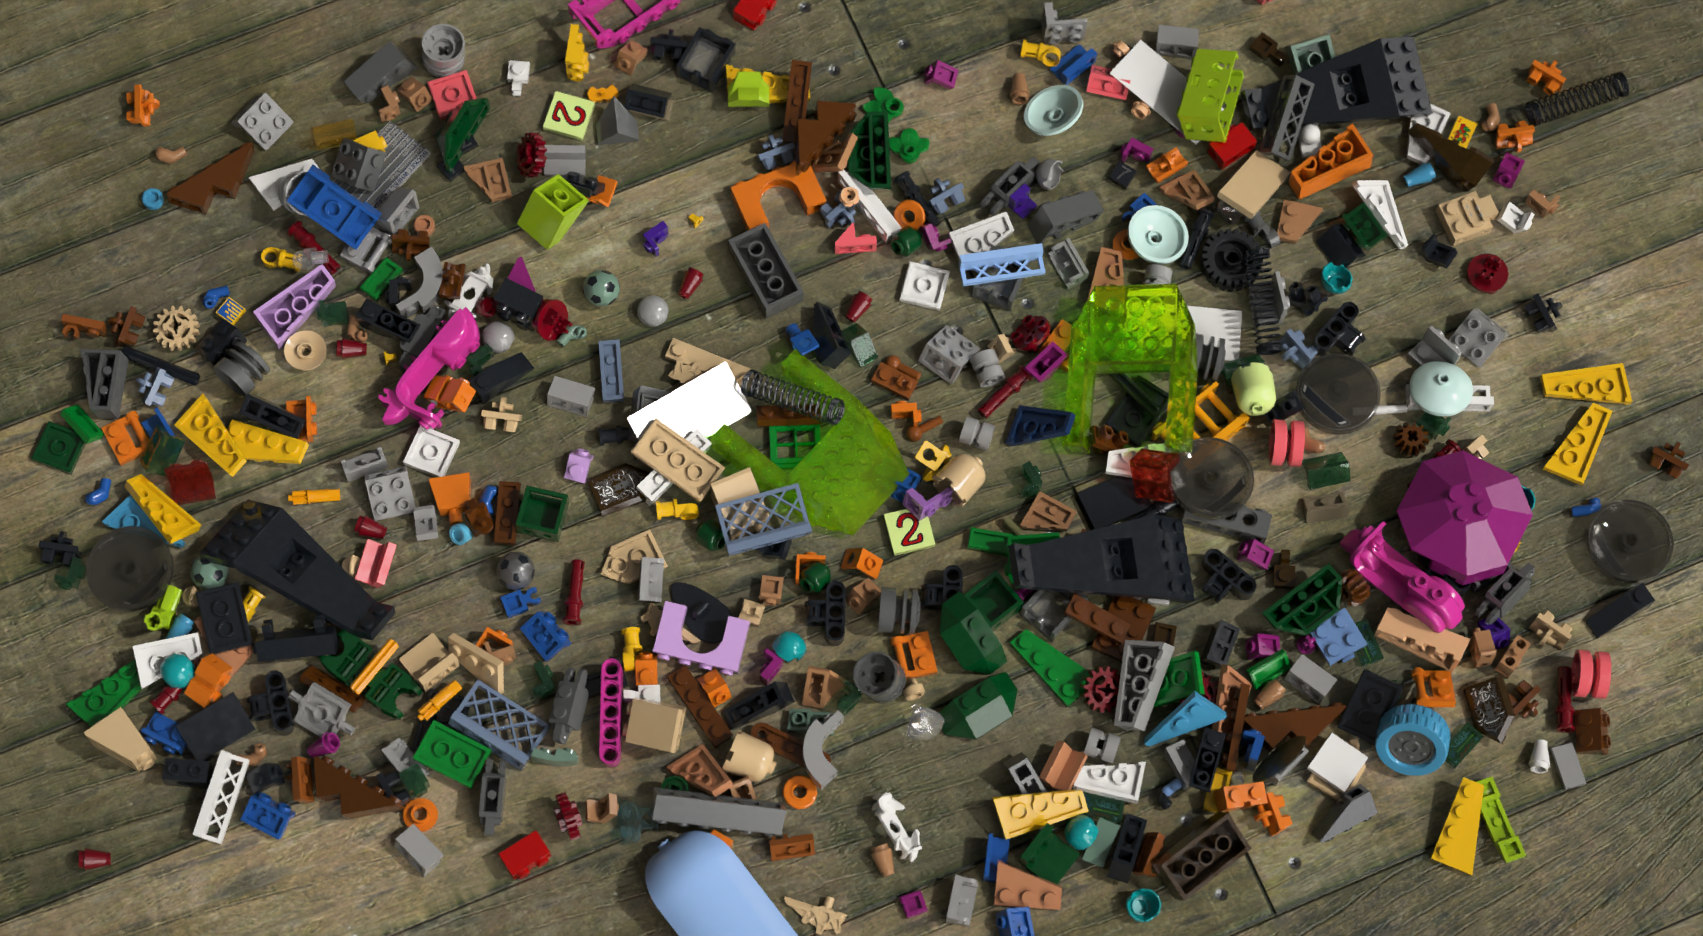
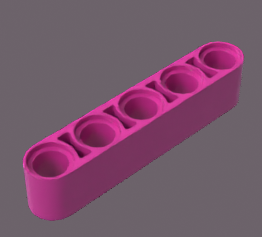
M612 658L604 661L601 668L599 744L600 759L605 766L610 768L616 767L621 761L623 668L616 659ZM610 666H617L618 670L615 674H607V669ZM610 687L617 688V693L614 696L606 694ZM611 708L617 710L614 717H606L607 710ZM615 730L616 736L613 739L605 738L607 731ZM610 751L615 752L616 756L612 761L605 760L606 753Z

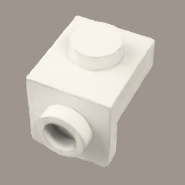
M1506 202L1497 221L1515 234L1530 228L1534 213H1524L1511 202Z

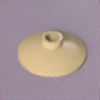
M304 330L294 333L289 337L284 346V355L287 362L297 370L308 371L315 369L326 357L327 348L325 341L319 334L313 331ZM304 351H310L309 355H302Z

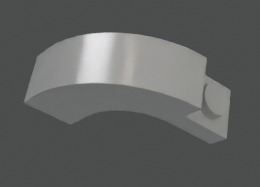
M432 247L414 257L415 264L424 279L422 286L416 293L396 304L398 314L403 317L413 316L418 309H421L425 315L440 299L439 291L443 270L440 259Z
M839 710L835 714L832 712L828 714L822 721L823 725L816 719L809 727L804 738V766L808 776L820 790L837 776V770L828 762L823 754L822 745L826 738L844 722V715Z

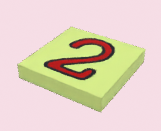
M555 91L543 130L583 141L595 102Z
M908 509L884 514L894 556L935 547L936 544L929 517L919 521Z

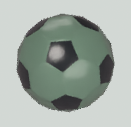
M595 270L591 272L583 283L584 297L594 306H609L617 299L620 292L618 279L608 270Z
M198 556L191 564L190 575L193 583L199 589L207 590L223 586L228 579L229 569L226 566L203 561Z

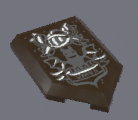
M623 464L588 478L587 482L602 517L642 502L644 495L636 487L650 472L629 464Z
M1501 675L1466 687L1463 691L1475 731L1503 744L1507 730L1515 719V714L1504 678Z

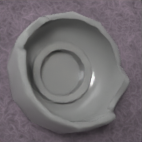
M1046 159L1038 165L1036 179L1042 189L1052 190L1057 187L1061 173H1063V169L1059 166V164L1063 163L1062 161Z
M656 295L646 296L638 304L637 316L643 324L649 327H657L667 320L669 307L663 298Z
M495 321L490 323L482 333L484 347L493 353H502L509 350L515 340L513 329L504 322Z

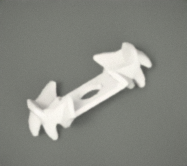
M488 263L474 272L465 273L463 281L465 284L462 287L460 300L454 299L453 302L444 301L449 307L448 320L460 308L463 310L467 307L472 312L485 289H487V295L492 294L493 278L490 275ZM471 288L475 289V297L468 300L464 298L465 291L471 290Z
M891 793L874 795L872 799L878 801L872 806V811L877 810L874 814L878 816L894 844V849L902 851L900 859L902 860L909 856V862L912 863L917 857L918 851L922 849L919 842L920 832L915 829L911 837L907 835L895 814V810H903L905 807L893 799ZM890 821L896 825L898 833L891 830Z

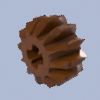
M1406 421L1403 423V427H1397V433L1393 435V439L1396 440L1393 445L1394 447H1400L1399 454L1405 451L1406 457H1410L1411 453L1417 457L1419 452H1425V446L1429 444V440L1426 438L1428 432L1422 431L1423 425L1416 427V422L1414 421L1410 426Z
M1349 569L1340 574L1342 578L1341 597L1343 602H1347L1349 606H1357L1364 603L1371 594L1369 591L1370 586L1367 584V580L1363 578V574H1359L1356 569Z

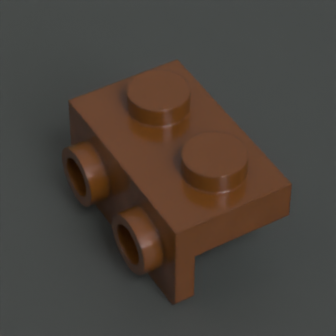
M1601 708L1575 710L1576 752L1578 754L1601 752L1603 755L1608 754V748L1611 747V739L1608 735L1610 717L1607 712Z

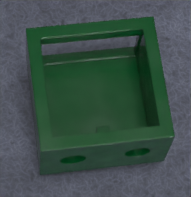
M526 485L516 521L517 533L559 542L569 506L568 495ZM531 492L538 493V494H542V495H547V496H551V497L560 498V499H562V500L554 499V498H550V497H546V496H541V495H537V494H533V493H531Z
M997 570L964 594L979 610L993 632L1022 609L1024 603Z

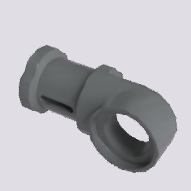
M1260 210L1252 219L1245 216L1243 220L1246 223L1248 222L1254 237L1261 235L1270 249L1281 244L1275 229L1270 228L1268 224L1264 223L1260 216Z

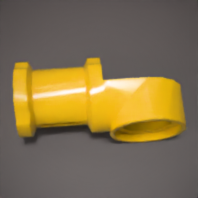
M1023 39L1020 57L1037 58V61H1042L1046 66L1054 67L1060 62L1061 52L1057 47L1043 43H1029ZM1054 53L1057 56V58L1055 60H1049L1047 59L1046 54Z
M274 247L265 248L261 253V259L265 267H287L295 269V272L298 273L301 270L303 254L295 255L287 253L284 249ZM274 253L277 258L274 262H267L265 260L266 255Z
M677 498L669 502L660 503L655 501L657 520L670 516L680 517L682 520H692L699 517L698 505L695 503L678 505Z
M249 586V592L243 599L248 623L256 613L255 609L260 601L266 597L265 594L252 586Z
M628 627L621 630L625 642L622 652L624 672L635 670L634 653L643 650L642 645L639 643V633L641 632L639 627Z

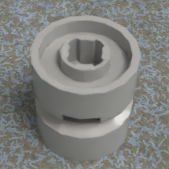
M1148 265L1140 295L1144 299L1153 302L1166 301L1169 291L1168 285H1170L1173 273L1172 270L1163 265Z
M994 349L983 350L970 358L973 370L978 372L976 378L982 388L996 385L1005 379L1001 365H997L999 359Z
M967 416L959 442L969 446L975 444L976 448L987 451L996 425L987 422L980 424L978 419Z
M1091 728L1084 753L1093 758L1100 756L1101 760L1113 764L1121 736L1111 733L1104 735L1102 730ZM1098 740L1104 742L1102 750L1096 748Z

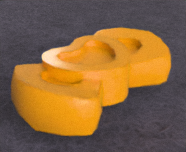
M614 85L609 86L607 89L590 87L587 97L589 101L595 103L609 102L613 96L618 98L619 92Z

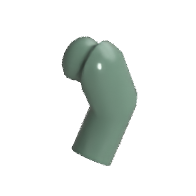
M580 325L568 326L566 329L569 333L561 334L556 342L560 346L565 347L570 340L586 337L587 329Z

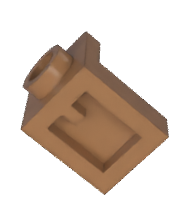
M1533 190L1528 195L1525 204L1544 218L1548 213L1552 215L1558 209L1559 205L1557 203L1560 196L1556 195L1549 202L1544 194Z

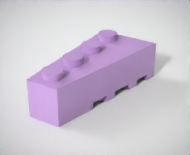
M321 264L253 311L254 318L279 351L286 344L289 337L296 333L336 287L335 280L324 265Z

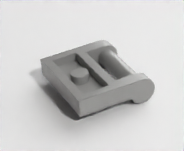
M372 227L356 250L347 244L340 257L372 274L375 270L374 266L388 244L391 245L392 236ZM377 239L381 240L369 260L364 262V258Z

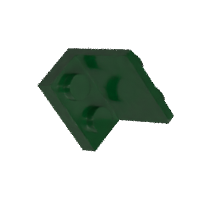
M1046 823L1022 854L1019 863L1036 876L1058 885L1080 854L1053 834L1054 827Z

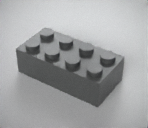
M766 223L728 240V250L766 319L803 301L804 292Z

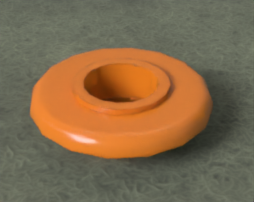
M904 200L896 206L894 218L902 228L910 226L919 230L920 226L925 222V212L918 202ZM905 211H912L915 219L913 221L907 220Z
M1128 229L1119 231L1113 239V249L1122 252V258L1125 260L1138 258L1139 255L1133 248H1127L1123 244L1125 240H1129Z
M803 775L793 776L788 779L782 791L786 803L796 809H805L811 806L817 797L816 785L809 777ZM803 787L806 790L805 797L797 798L794 796V789Z
M417 798L406 805L403 819L408 827L414 824L421 832H425L436 824L438 810L431 800ZM419 809H424L427 812V816L423 820H416L414 817L415 812Z

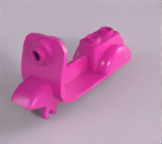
M467 307L463 310L461 308L458 309L448 322L445 320L441 321L444 327L436 326L439 333L417 358L415 356L410 357L413 361L410 367L406 364L403 365L406 372L402 375L394 390L383 389L387 397L378 395L383 406L387 409L383 417L385 425L399 423L409 415L417 420L426 430L429 428L432 430L435 428L441 429L442 422L440 418L444 414L443 410L441 409L438 413L433 414L432 410L436 407L434 403H431L426 410L417 406L415 400L444 365L453 371L457 368L460 369L465 364L466 357L478 349L480 345L478 324Z
M1384 521L1377 528L1369 526L1368 528L1364 527L1362 530L1352 529L1340 541L1341 547L1351 555L1349 560L1359 574H1363V578L1434 632L1441 633L1445 628L1453 629L1462 620L1461 611L1465 605L1458 592L1443 579L1427 575L1394 550L1382 536V530L1386 525Z

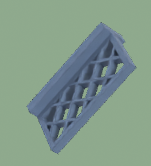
M798 483L715 505L728 556L812 533ZM795 489L797 499L794 504L782 499L786 491ZM772 496L778 500L773 510L762 505L765 497ZM751 501L757 505L752 516L741 510L745 502ZM780 501L791 507L786 518L775 512ZM731 507L736 510L731 521L722 516V508ZM759 507L770 512L765 523L754 517ZM793 509L802 513L804 521L794 523L788 518ZM738 513L750 518L744 529L733 523ZM772 515L784 520L780 528L774 529L767 525ZM752 520L763 526L758 534H752L747 531ZM724 521L729 524L727 529L725 527ZM731 525L742 531L738 539L729 541L727 532Z
M480 680L475 682L458 709L450 717L448 723L449 726L468 738L492 749L493 754L506 760V762L520 771L524 769L533 749L538 747L551 727L545 721ZM478 687L486 692L488 699L476 701L474 693ZM492 702H503L506 710L494 712ZM489 703L491 713L479 715L477 705ZM474 706L476 716L467 717L461 712L464 707ZM511 714H522L524 722L513 724ZM507 715L509 725L498 727L495 716ZM492 717L494 728L486 729L483 727L481 719ZM537 724L544 728L541 734L531 736L529 725ZM525 726L528 736L516 738L514 728ZM511 729L513 739L504 740L500 738L499 731ZM529 740L531 749L526 754L519 750L517 742Z

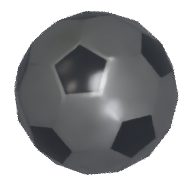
M510 552L500 559L496 573L503 586L512 590H521L527 587L533 580L535 567L529 556L521 552Z

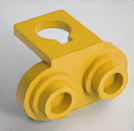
M928 441L923 442L915 455V459L927 466L922 475L924 481H935L932 477L939 471L940 465L942 463L946 464L952 456L949 446L943 444L938 449ZM925 449L933 451L934 457L932 460L927 461L923 458V451Z

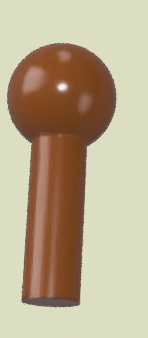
M890 355L885 359L884 364L916 380L920 379L921 372L902 364L899 357Z
M939 415L918 427H913L912 425L906 430V438L911 442H917L922 438L923 433L944 423Z

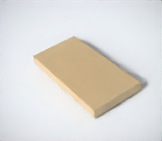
M1256 150L1219 191L1217 197L1252 219L1289 177L1291 172Z
M655 418L631 451L632 455L698 502L703 500L710 490V484L715 482L725 469L724 466L657 418Z

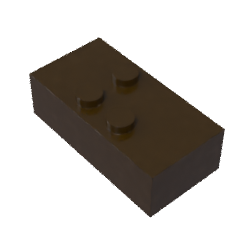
M1217 811L1151 864L1174 899L1185 901L1252 848L1229 813Z

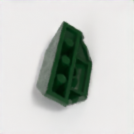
M484 97L467 100L457 105L454 111L448 114L445 126L437 132L436 139L447 172L451 173L458 159L460 160L463 155L460 148L465 139L469 140L471 134L475 135L489 112V99Z
M888 111L867 112L848 133H853L858 137L848 158L849 175L870 190L891 189Z
M1328 563L1263 611L1262 615L1276 630L1307 636L1339 612L1342 578Z
M960 591L941 604L939 635L962 669L992 674L1007 663L1002 644L979 610Z
M1006 672L989 677L952 700L934 716V719L945 736L977 740L1012 718L1018 689Z

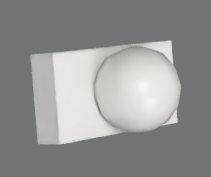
M1308 124L1300 128L1298 141L1302 159L1314 156L1322 147L1318 125Z

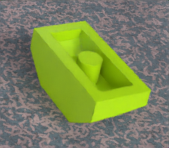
M737 72L733 82L728 85V107H769V85L765 83L760 72Z

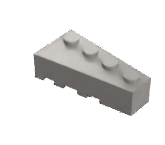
M1125 640L1114 726L1124 730L1145 731L1174 652V646L1165 642Z

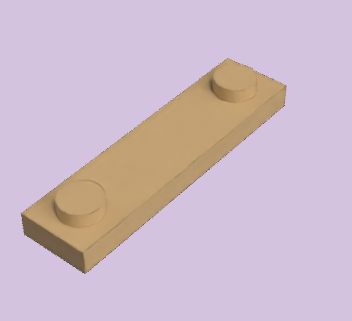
M673 338L665 355V359L675 363L677 360H682L683 365L692 366L695 362H698L700 364L699 370L703 374L726 362L740 389L744 375L747 371L751 370L748 367Z

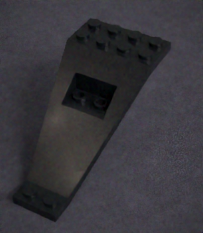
M1414 37L1380 38L1294 74L1315 84L1301 127L1308 124L1327 125L1395 118L1426 117L1433 114ZM1282 80L1261 89H1244L1240 92L1249 131L1267 129ZM1300 84L1299 87L1301 96L1305 94L1307 88L1303 84ZM1298 103L1293 106L1294 115H1297L1299 112ZM1288 123L1286 128H1293L1292 123Z
M248 499L199 552L201 560L237 569L316 615L324 614L325 620L360 638L373 641L396 613L394 606L376 602L281 507Z
M1150 515L1033 545L1016 543L1008 545L1015 588L1162 599L1183 603L1195 601L1182 519Z

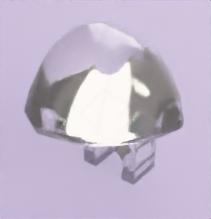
M920 703L911 706L914 713L907 725V736L914 740H929L937 736L944 725L945 719L943 716L930 708L922 707Z

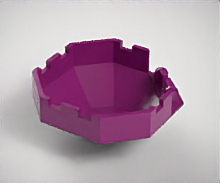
M1463 450L1423 461L1397 509L1398 517L1411 550L1431 559L1428 565L1431 570L1441 575L1451 576L1456 579L1455 582L1461 585L1504 574L1533 516L1517 476Z

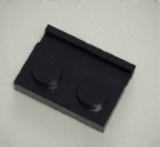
M568 172L561 176L587 198H591V195L595 196L605 190V183L599 182L594 177H582L577 172Z

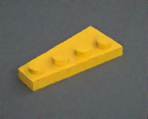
M726 65L727 93L728 85L733 82L737 72L755 71L748 68L738 69L733 68L731 65ZM765 71L763 73L760 72L765 83L769 85V103H787L790 76L772 75L771 72ZM810 88L808 94V101H810Z
M1623 363L1547 373L1540 376L1544 397L1628 405L1632 403Z
M204 394L174 424L232 477L247 462Z
M1592 403L1544 466L1543 470L1582 486L1613 411Z
M233 419L227 429L245 459L254 460L255 462L274 461V463L301 464L309 446L306 441Z
M140 474L126 480L124 487L169 544L200 530L201 524L145 476Z
M1465 777L1462 778L1431 855V859L1469 875L1473 874L1484 785Z
M1081 789L992 797L1006 840L1042 828L1046 823L1053 824L1088 812Z

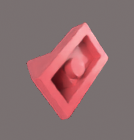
M854 223L835 242V254L873 252L877 248L876 236L863 234L855 237Z

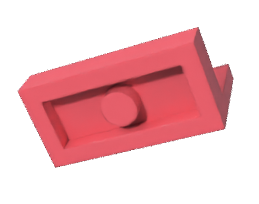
M1092 65L1086 92L1126 100L1129 89L1110 74L1113 69ZM1120 79L1130 84L1131 80Z
M367 539L354 580L376 588L383 586L397 545L391 542L383 545Z

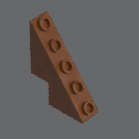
M817 101L814 120H797L794 131L797 176L801 172L805 173L808 170L811 162L820 157L825 147H830L836 135L840 136L843 133L848 122L852 123L857 116L855 112L856 103Z
M251 142L242 144L237 151L224 155L220 161L206 166L202 172L188 177L179 186L171 187L166 194L169 203L206 215L215 193L235 199L255 152L253 144Z
M1333 703L1325 708H1321L1320 705L1308 707V710L1291 708L1283 713L1273 710L1266 712L1265 715L1258 716L1257 713L1245 714L1243 727L1247 731L1254 729L1261 732V735L1265 736L1262 746L1269 753L1287 736L1291 739L1297 736H1305L1306 744L1304 747L1307 748L1344 712L1347 706L1342 705V703Z
M325 755L322 758L314 757L316 798L325 802L341 799V815L352 819L405 809L404 806L400 805L402 800L393 795H390L388 798L383 795L385 790L376 785H373V787L366 785L368 780L359 775H356V777L351 776V770L342 765L339 767L334 766L335 761Z

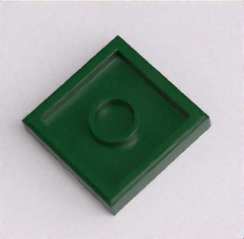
M48 421L31 460L72 475L86 443L74 430Z

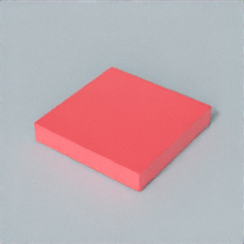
M467 70L427 82L440 120L447 119L448 114L451 111L453 112L456 106L462 102L477 99Z

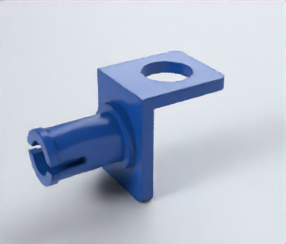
M795 323L790 324L786 328V333L790 336L791 345L796 357L805 355L819 347V343L809 329L801 332Z

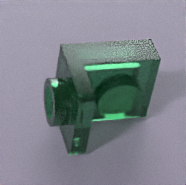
M319 300L320 307L316 308L317 318L322 320L324 327L348 323L346 301L324 304V300Z
M848 680L844 682L843 688L850 695L845 694L837 702L839 704L837 711L839 710L844 717L862 700L861 691L854 682L851 684Z

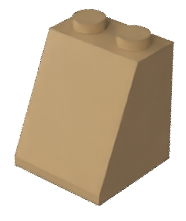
M750 467L710 484L711 499L714 505L760 493ZM748 501L744 503L741 510L752 516L757 505ZM731 507L722 508V516L731 521L736 510ZM759 507L754 517L765 523L769 514L768 511ZM738 513L733 523L744 529L750 518ZM752 520L747 531L759 533L763 526ZM724 521L725 527L727 529L729 524ZM731 525L727 533L730 540H735L740 537L742 531Z
M633 698V702L628 703L626 713L630 715L629 723H625L622 736L626 737L625 742L676 753L679 750L686 707Z
M121 707L84 732L94 747L138 772L142 769H149L153 766L154 761L157 760L150 747Z

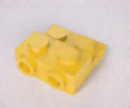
M571 24L565 59L567 79L581 82L584 80V74L589 71L588 52H585V45L582 42L583 33H580L579 25Z

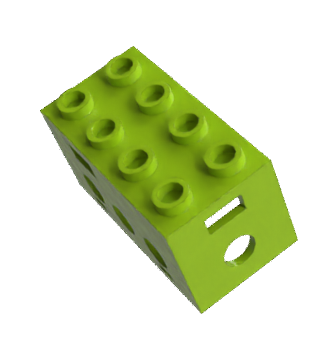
M1197 49L1195 57H1192L1191 72L1187 74L1186 89L1182 91L1181 106H1178L1176 112L1177 119L1181 123V131L1184 132L1186 139L1226 142L1244 78L1243 70L1233 69L1235 60L1239 58L1237 51ZM1227 87H1230V93L1226 94ZM1223 103L1226 104V108L1221 111Z

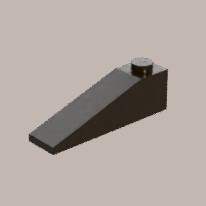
M1419 123L1415 124L1408 131L1410 136L1448 179L1461 190L1469 191L1474 188L1494 162V159L1474 147H1470V149L1458 145V140H1446L1442 138L1441 133Z

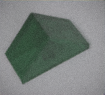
M858 323L842 331L852 356L860 368L878 358L869 333Z

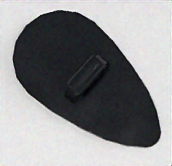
M680 582L674 583L671 587L674 603L687 606L684 622L688 628L703 642L712 644L721 642L724 637L728 616L733 617L728 607L696 586Z

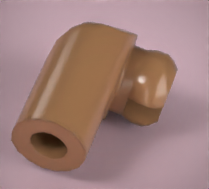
M1305 428L1304 449L1316 454L1325 451V443L1311 438L1309 429Z

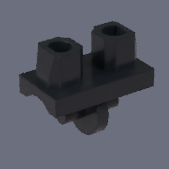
M669 29L668 35L661 34L660 38L651 37L650 44L653 60L662 61L664 53L672 54L671 61L678 63L688 47L687 41H681V36L674 35V29Z
M1295 281L1289 287L1290 295L1288 297L1290 305L1301 308L1302 313L1306 316H1311L1314 311L1317 312L1320 304L1328 300L1327 294L1320 293L1317 286L1312 285L1307 289H1303L1302 283Z
M1539 293L1533 295L1534 299L1527 303L1525 308L1530 317L1541 311L1543 318L1534 322L1538 332L1542 333L1548 330L1554 332L1558 330L1550 314L1553 313L1555 319L1561 317L1558 310L1563 307L1562 303H1554L1552 298L1546 300L1548 304L1546 308Z
M1294 390L1277 399L1274 407L1264 415L1268 422L1272 424L1273 419L1285 420L1305 409Z
M61 531L59 537L52 536L51 542L40 540L38 545L41 550V562L50 565L53 564L55 555L62 556L60 564L64 567L73 568L76 558L80 559L82 552L79 551L78 546H73L74 539L67 538L66 531Z
M397 771L386 775L381 772L376 775L383 790H385L383 795L388 798L390 795L402 800L400 804L402 806L412 800L406 789L397 793L394 792L393 787L402 783Z

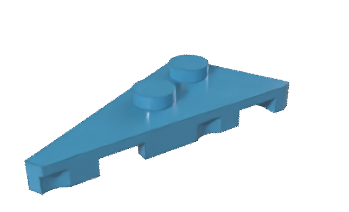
M131 495L102 521L107 527L169 544ZM181 539L169 545L182 548L186 544Z
M1194 691L1144 738V744L1149 747L1221 721L1227 717L1226 712Z

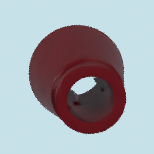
M689 267L684 272L677 294L688 300L703 282L704 274Z
M862 291L854 294L845 317L855 323L872 306L871 302L873 299Z
M345 338L337 340L336 357L345 359L366 356L367 343Z
M366 515L365 517L359 516L354 532L359 533L358 535L378 539H384L387 527Z
M87 848L79 850V868L89 870L111 865V852Z

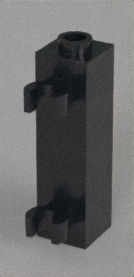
M324 614L315 615V619H313L314 628L274 632L272 619L263 620L264 624L261 625L263 633L257 635L252 645L254 655L257 654L258 662L336 654L339 647L336 627H325Z

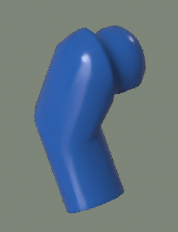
M228 285L209 289L203 298V306L207 309H212L220 297L229 296Z
M101 478L99 489L86 495V503L98 505L107 500L111 480Z
M488 485L484 487L479 503L484 501L490 516H492L494 511L490 502L493 497L498 495V488Z
M1590 498L1589 505L1572 506L1573 517L1587 516L1600 511L1602 507L1600 499Z

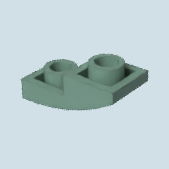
M790 709L787 730L807 733L809 727L816 719L823 725L822 721L831 712H813L811 709Z
M541 747L540 750L534 748L531 754L532 761L550 766L578 765L579 762L576 752L569 748H557L555 755H552L553 752Z
M1100 817L1096 825L1098 828L1096 840L1091 846L1086 848L1082 860L1103 868L1121 825Z

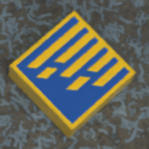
M228 297L215 313L221 319L235 325L246 312V309Z

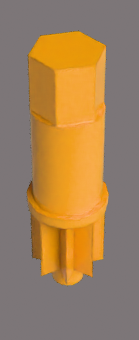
M340 488L292 491V495H288V501H293V505L341 500Z
M453 679L432 699H429L428 702L418 709L419 715H417V718L420 721L423 719L428 721L462 689L460 684Z

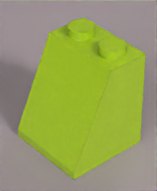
M557 174L533 190L517 224L548 250L561 241L589 200Z

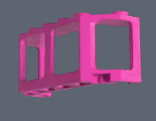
M573 0L568 4V12L573 19L579 20L595 40L596 47L600 49L615 47L619 43H625L631 35L644 30L647 24L660 19L663 13L669 9H675L681 0H662L646 12L640 8L635 0H623L637 18L615 33L611 29L604 30L594 18L596 13L615 0H582V3ZM584 18L588 19L591 22V24L600 33L599 35L595 33V31L591 28V26L586 22Z

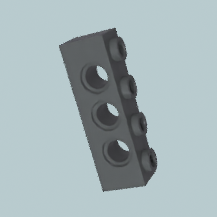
M1189 493L1182 523L1245 540L1255 539L1262 544L1265 543L1272 514H1268L1266 510H1253L1247 508L1244 504L1235 503L1228 506L1225 505L1226 507H1223L1222 510L1220 509L1219 512L1216 511L1214 515L1208 516L1204 515V513L1201 514L1200 510L1206 507L1209 508L1211 504L1214 505L1213 503H1216L1217 500L1219 501L1220 498L1211 499L1202 493ZM1222 514H1231L1232 519L1225 520ZM1243 519H1250L1253 525H1245Z

